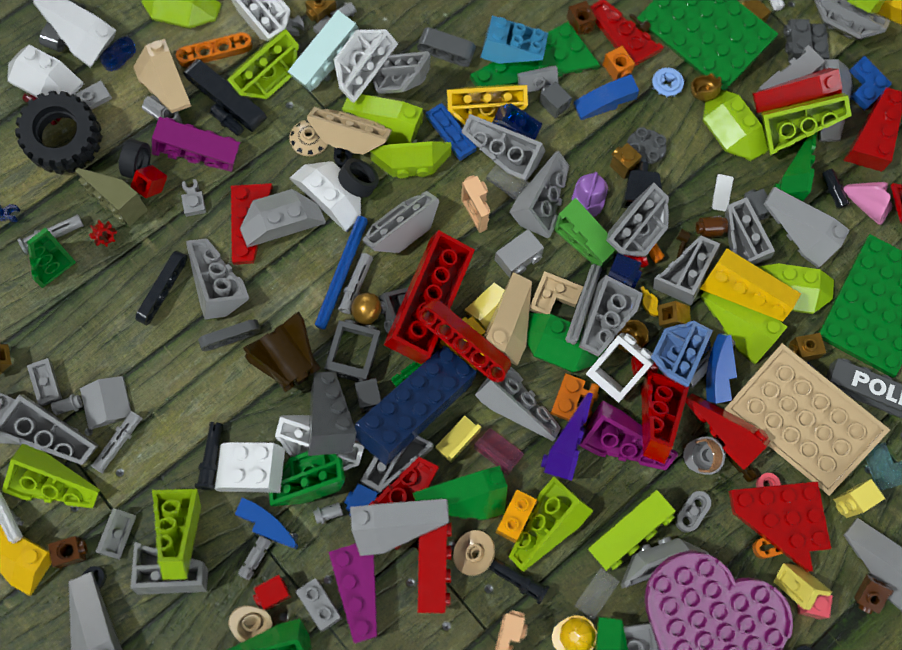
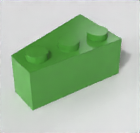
M576 197L559 213L554 231L592 264L602 268L616 254L617 250L606 241L608 233Z

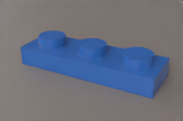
M443 103L426 112V118L445 142H451V150L459 161L476 151L474 143L462 134V128Z

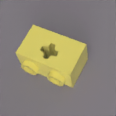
M870 479L853 486L833 500L840 514L849 518L864 513L884 500L885 497L873 480Z

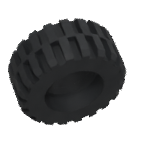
M49 91V95L41 93L37 95L38 99L34 101L31 98L27 102L28 106L26 108L22 107L20 110L22 116L21 118L17 117L15 123L19 127L15 129V136L18 138L19 147L26 156L39 168L42 167L50 173L54 170L57 174H64V170H67L69 173L76 172L75 168L80 167V169L86 167L84 163L88 160L92 162L95 158L93 153H98L100 150L98 142H102V135L100 133L102 129L90 107L84 101H81L78 96L74 94L70 96L68 92L61 91L60 94H57L56 91ZM70 118L77 123L75 137L67 145L60 148H49L42 143L43 131L52 120Z

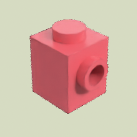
M818 595L810 610L803 609L797 604V614L817 619L830 618L833 595Z

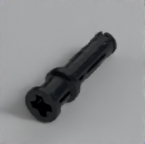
M209 422L203 462L198 465L200 472L198 482L194 486L197 489L207 491L215 489L213 482L215 472L218 469L216 460L223 424L216 422V425L214 424L215 422Z
M495 556L488 570L518 587L521 594L526 593L537 600L539 605L550 588L548 585L543 586L533 580V576H525Z

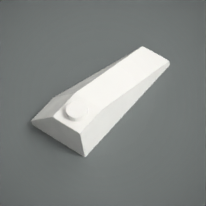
M69 0L33 1L48 23L57 31L61 40L63 39L71 53L90 68L114 39L116 33L114 28Z

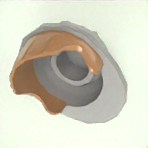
M709 436L692 440L686 445L683 455L689 469L696 473L710 475L719 472L725 463L726 456L722 444Z

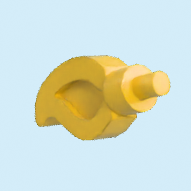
M644 286L640 287L641 293H643V308L651 316L658 317L657 297L652 293L650 294L648 289L645 290Z

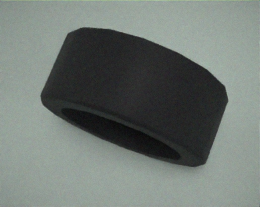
M134 139L126 141L119 157V172L122 176L133 179L136 170L149 166L151 158L149 144Z
M353 158L347 160L338 173V179L342 187L357 197H369L379 184V176L375 169L360 159ZM353 174L359 176L364 182L358 180Z

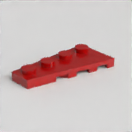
M600 0L590 6L596 17L595 23L615 49L620 46L624 47L635 63L634 67L663 50V45L655 43L646 32H641L636 28L634 22L626 20L622 13L606 0Z
M272 183L231 186L233 265L254 264L259 244L247 248L240 227L252 201L270 196L273 189Z

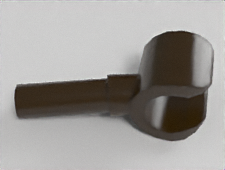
M634 14L629 15V18L639 26L638 29L641 32H646L647 34L650 32L648 30L650 28L648 21L641 22Z
M681 229L676 238L681 241L677 258L682 255L691 236L684 229Z

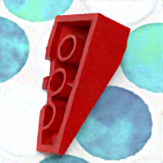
M826 68L752 94L756 112L761 113L841 94L843 88L839 69Z
M693 393L686 398V404L700 421L709 424L712 436L718 437L724 442L725 446L723 449L743 470L770 443L767 433L761 428L757 429L753 424Z

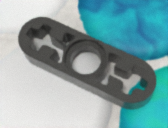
M248 320L203 335L198 341L202 351H210L255 336L261 332L258 320Z

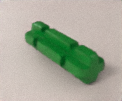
M413 362L400 371L401 374L393 376L391 381L394 386L400 385L422 364Z

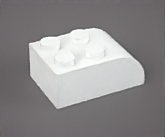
M275 443L221 444L215 490L220 492L280 493L285 448Z

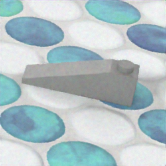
M471 114L461 131L462 134L507 174L524 181L537 169L545 153L543 143Z
M605 275L596 285L586 315L579 347L599 356L637 312L643 293Z
M512 367L503 381L493 382L487 378L475 394L482 404L551 441L556 439L561 427L545 407L538 405L534 398L536 396L532 390L527 391L521 383L523 378Z
M447 499L350 507L352 533L360 556L384 554L401 544H405L422 534H426L449 523Z

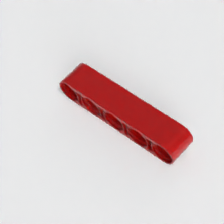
M429 299L418 313L419 321L493 382L503 381L511 368L510 359L441 301Z

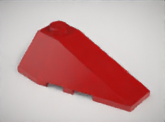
M418 457L369 505L415 501L413 493L430 487L439 466ZM399 545V546H397V547H395V548H393V549H395V550L398 551L401 545Z

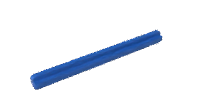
M358 216L317 316L315 327L325 330L367 226L368 221L365 217Z

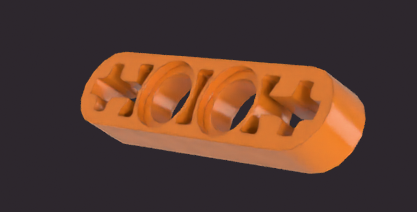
M237 33L181 47L176 52V58L182 67L190 66L196 59L207 63L249 52L252 48V41L247 33ZM244 40L245 45H241V41ZM222 44L229 45V48L227 50H219V47ZM203 49L210 50L206 56L200 55V51Z

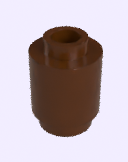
M701 217L696 222V233L706 238L722 236L728 232V221L725 217Z

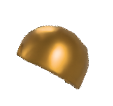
M713 73L707 76L701 75L696 77L691 83L692 95L696 99L706 102L715 99L721 91V77L716 78Z
M372 293L358 295L353 300L351 306L352 315L357 322L371 325L372 322L378 319L381 313V302L378 296Z
M629 320L614 337L615 340L621 333L625 335L628 333L636 339V344L643 348L648 343L649 331L645 324L639 320ZM621 344L617 346L620 350L624 351L625 353H630Z

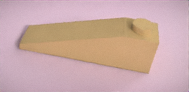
M165 39L145 45L134 65L138 81L145 85L149 92L154 94L171 113L191 107Z
M513 272L483 337L505 354L512 364L517 366L526 348L532 281Z

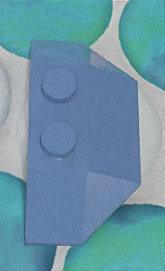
M694 320L687 324L665 328L651 359L666 377L684 387H688L713 330Z

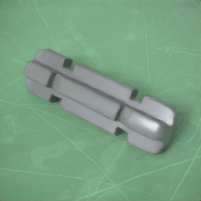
M263 536L258 538L256 541L257 546H253L244 562L246 565L242 566L238 572V575L246 580L251 579L254 574L253 569L258 567L265 555L264 550H267L271 544V541Z

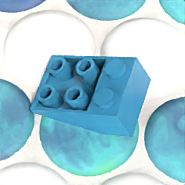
M492 15L481 58L496 63L543 60L548 33Z

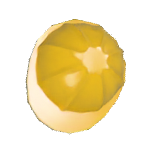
M574 615L562 620L554 628L552 642L557 650H593L597 630L592 621L586 617Z

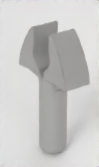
M299 15L294 19L289 17L286 30L292 36H300L299 31L293 28V26H299L304 31V24Z

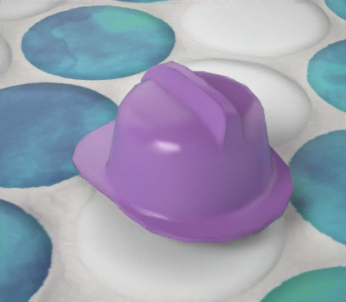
M598 172L583 175L576 183L572 200L576 197L593 217L597 216L604 206L608 192L606 181L598 175Z

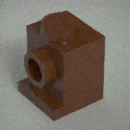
M866 574L854 599L860 604L859 608L864 612L872 614L875 611L880 614L889 595H892L893 590L888 584ZM872 596H876L873 602L870 601Z

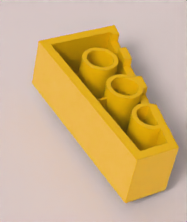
M726 249L700 290L780 321L785 320L801 295L800 292L729 249Z

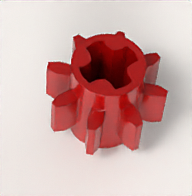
M98 220V224L90 226L93 229V233H90L89 237L95 239L94 243L96 246H99L101 243L108 247L109 243L115 242L113 234H116L117 231L115 228H111L112 224L109 221L104 224Z

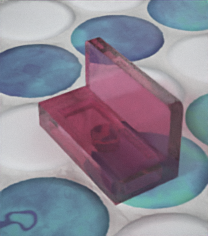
M491 428L474 445L476 451L496 466H500L501 470L508 475L524 455L523 452Z

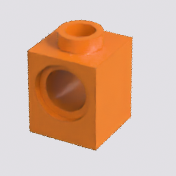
M623 46L607 53L603 62V66L613 80L631 75L635 65Z

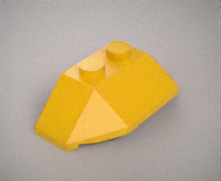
M495 85L448 89V111L464 125L471 114L501 127L509 126L528 106L527 85Z

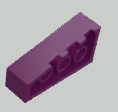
M159 117L152 136V155L159 156L160 153L168 154V158L177 160V157H183L193 164L202 161L207 167L232 172L240 142L231 137L224 138L209 130H199L191 124L184 125L178 123L172 118Z
M356 543L330 551L329 556L354 644L378 637L374 555L360 556Z

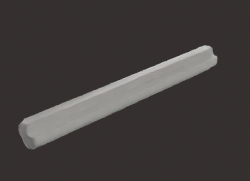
M591 265L565 339L567 343L572 345L577 343L602 270L601 266Z

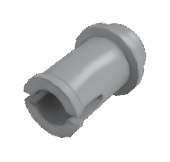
M345 2L344 6L338 9L347 17H353L354 13H356L355 7L351 2ZM336 11L330 13L331 17L336 13Z
M71 394L69 398L51 403L55 416L71 410L78 411L82 407L80 396Z
M339 502L320 509L317 507V510L313 511L317 524H324V521L343 516Z

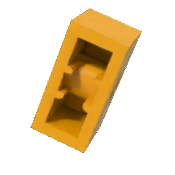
M516 490L495 533L516 543L537 499Z

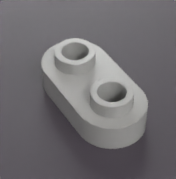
M696 491L688 497L675 518L676 526L680 531L692 532L699 526L711 507V499L708 494ZM695 500L701 502V507L695 505ZM684 517L689 519V525L683 523Z

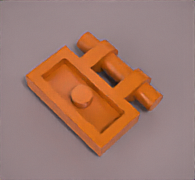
M565 373L550 414L569 421L577 409L579 398H584L586 393L589 392L593 395L587 420L591 419V409L594 402L598 399L600 386L592 383L590 389L585 390L583 389L585 380Z

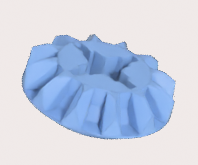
M662 68L653 76V89H656L659 95H665L666 98L672 95L675 97L683 88V77L675 69ZM665 80L667 82H672L670 87L667 84L664 85Z

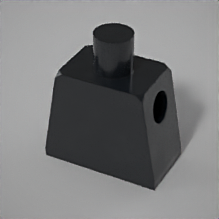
M648 162L638 163L637 170L630 171L621 208H628L652 183H655L662 190L660 174L658 172H650V164Z

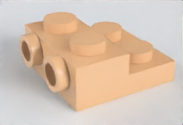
M472 175L462 182L461 201L479 233L487 230L490 209L486 203L488 189L484 181L481 182L478 176Z
M511 610L509 614L503 615L495 650H512L513 646H510L509 642L519 643L520 639L525 638L527 625L524 624V613Z

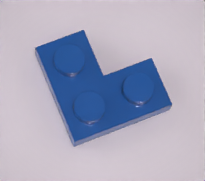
M866 56L862 57L849 70L862 84L851 95V98L863 110L868 108L892 84Z

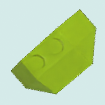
M218 0L141 1L152 20L185 28H193L209 21L210 23L216 21L221 8V3Z
M284 29L239 66L227 81L240 96L259 99L269 98L292 77L288 70L297 60L298 43Z
M721 90L715 99L705 101L703 122L726 152L752 161L768 151L763 126L740 95Z
M430 141L383 145L370 151L371 161L392 177L401 179L408 176L426 177L433 175L451 156V142Z
M779 263L759 266L763 271L801 293L792 311L814 314L833 299L834 279L821 269Z

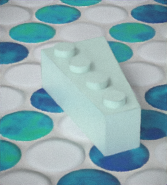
M337 10L288 70L289 74L311 92L335 68L334 58L353 33L359 30L356 23Z

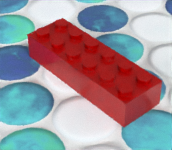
M440 230L430 238L383 344L384 346L420 364H423L431 357L438 336L419 321L418 313L429 299H437L451 309L475 249Z

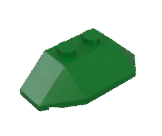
M529 313L526 343L535 358L575 373L592 367L605 352L604 350L599 356H596L579 347L584 327L581 329L577 343L572 345L565 340L571 322L552 314Z
M308 451L289 458L283 465L280 493H269L270 506L305 504L340 491L345 482L342 458L337 454L308 456Z

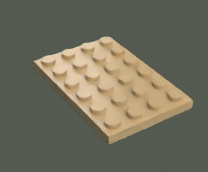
M783 343L780 344L724 408L727 412L753 424L757 429L761 428L764 430L770 440L768 446L809 480L818 482L819 488L829 496L890 431L887 426Z

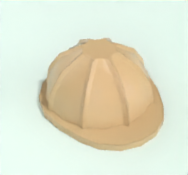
M244 605L238 607L231 613L228 622L231 632L240 642H244L272 628V620L266 610L254 606Z

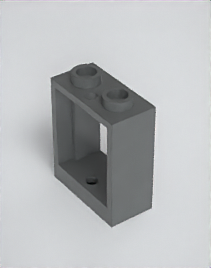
M339 320L325 364V372H336L337 377L356 382L369 380L381 340V331L371 325H366L365 327L357 325L352 320H345V322ZM343 331L373 338L364 369L334 362Z

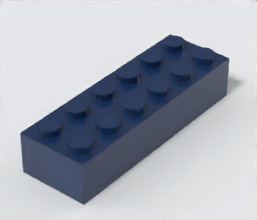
M444 345L355 424V439L386 466L472 386L477 371Z

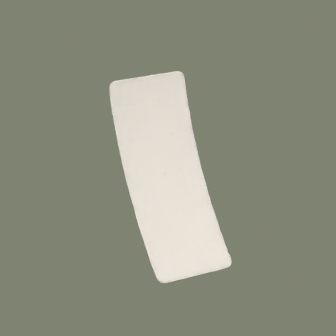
M718 174L712 209L726 212L729 205L733 177Z

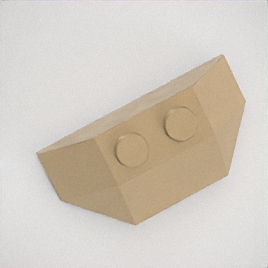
M314 107L307 116L308 122L324 143L335 148L349 150L355 154L363 155L384 144L392 131L378 122L337 110Z

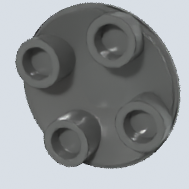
M639 127L627 140V143L642 155L640 162L657 163L666 153L665 136L653 130Z

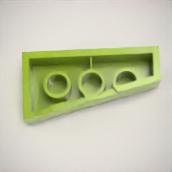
M841 93L761 112L768 152L772 155L805 137H809L824 128L852 116L848 95Z
M198 489L152 490L157 556L163 580L187 579L201 512Z
M655 490L648 498L636 506L632 512L627 514L592 544L588 550L605 570L609 568L614 570L623 562L621 558L626 553L632 555L640 548L638 543L645 538L648 541L657 533L655 528L661 523L666 526L675 518L673 516L675 510L659 491Z

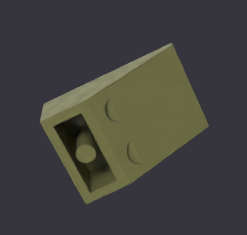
M80 168L75 170L80 177L78 181L85 187V191L92 198L96 197L99 200V204L105 210H110L118 222H125L130 227L147 211L138 193L125 181Z

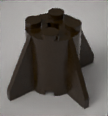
M299 311L282 325L276 327L275 331L270 334L267 333L259 340L243 347L246 352L245 358L247 361L277 381L284 393L296 385L298 386L305 382L309 374L311 376L321 369L312 356L304 318Z

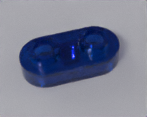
M129 37L117 39L101 55L100 61L103 67L108 71L118 70L135 54L136 46L133 40Z

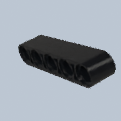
M196 59L183 71V75L191 84L213 102L219 104L226 112L233 114L234 119L249 131L254 132L267 119L266 114L246 96H240L231 84L200 59Z

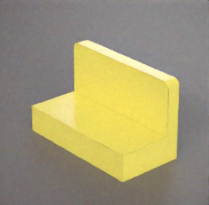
M464 416L439 442L435 449L452 463L480 433L482 426L479 424L475 425Z
M783 563L774 580V583L806 610L812 608L818 595L830 596L832 593L812 574L806 572L798 565Z

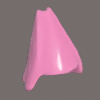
M888 183L848 184L843 188L844 193L879 225L885 221L888 213L892 210L890 195L886 191L888 188Z

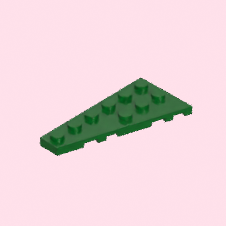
M567 21L547 32L548 36L543 60L512 63L492 62L470 74V79L476 87L518 85V73L556 66L558 77H562L563 74L575 72L576 74L586 69H599L600 64Z

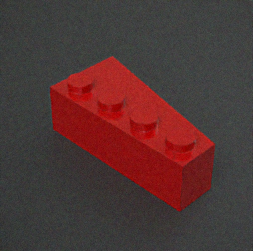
M888 87L876 100L843 161L881 172L892 162L902 115V91Z
M648 370L641 386L643 456L665 464L673 448L689 386L684 387L668 377Z
M447 523L419 536L418 613H445L446 606H450V592H446V583L451 582V569H446V560H451V546H447V537H451V523Z

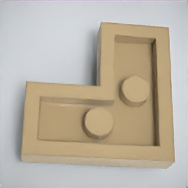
M544 271L529 311L550 314L555 300L575 307L583 286Z

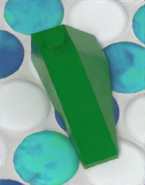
M496 466L414 492L413 496L415 501L447 499L449 516L461 519L477 518L478 520H488L505 514L508 486L501 467Z

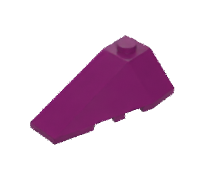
M602 401L592 414L579 445L598 456L606 457V455L618 457L620 461L632 460L639 462L640 465L661 470H667L678 456V453L672 449L665 464L644 457L642 426L623 411L605 401Z

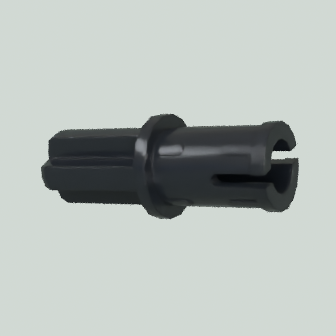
M214 104L210 108L211 111L209 113L220 122L222 127H227L236 136H240L244 132V128L234 119L233 114L226 112L219 104Z
M834 169L824 171L822 175L829 189L827 192L831 194L836 209L849 205L850 203L842 189L844 186L840 185Z

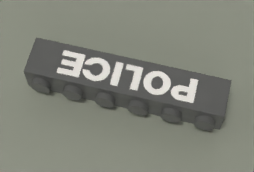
M838 358L830 364L826 378L850 398L902 419V384L893 381L889 376L873 373L867 367L853 365L847 359Z

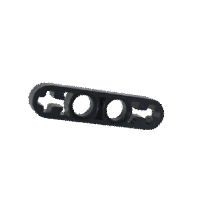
M176 250L170 256L138 309L136 321L146 326L151 323L187 262L186 254Z

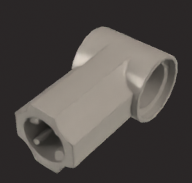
M154 95L147 96L143 101V111L158 120L159 117H174L172 119L182 124L178 111L171 113Z

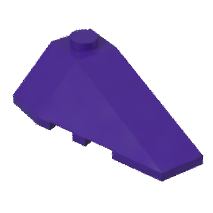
M586 393L553 443L548 455H543L540 467L544 468V473L572 481L579 456L577 446L580 445L583 438L584 428L582 427L588 417L592 393Z

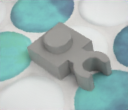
M193 179L194 185L191 188L187 187L185 181L182 182V187L185 193H187L181 195L186 217L207 213L202 191L198 192L199 184L196 179Z

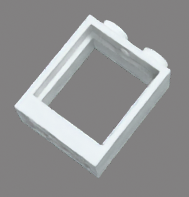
M624 333L618 335L586 373L587 376L618 403L655 363L651 359L652 353L646 348L642 349L636 344V339L628 333L626 335ZM619 344L644 364L625 388L600 368Z

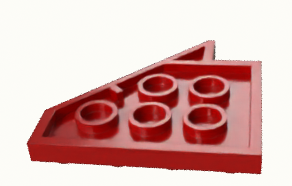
M818 482L729 491L732 514L806 572L813 571L810 552L831 549Z

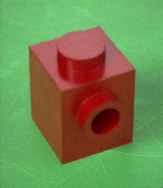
M153 165L136 170L130 187L143 197L148 198L162 193L168 176Z
M280 575L254 588L256 593L253 595L255 603L259 608L263 607L264 610H269L291 598L289 590Z

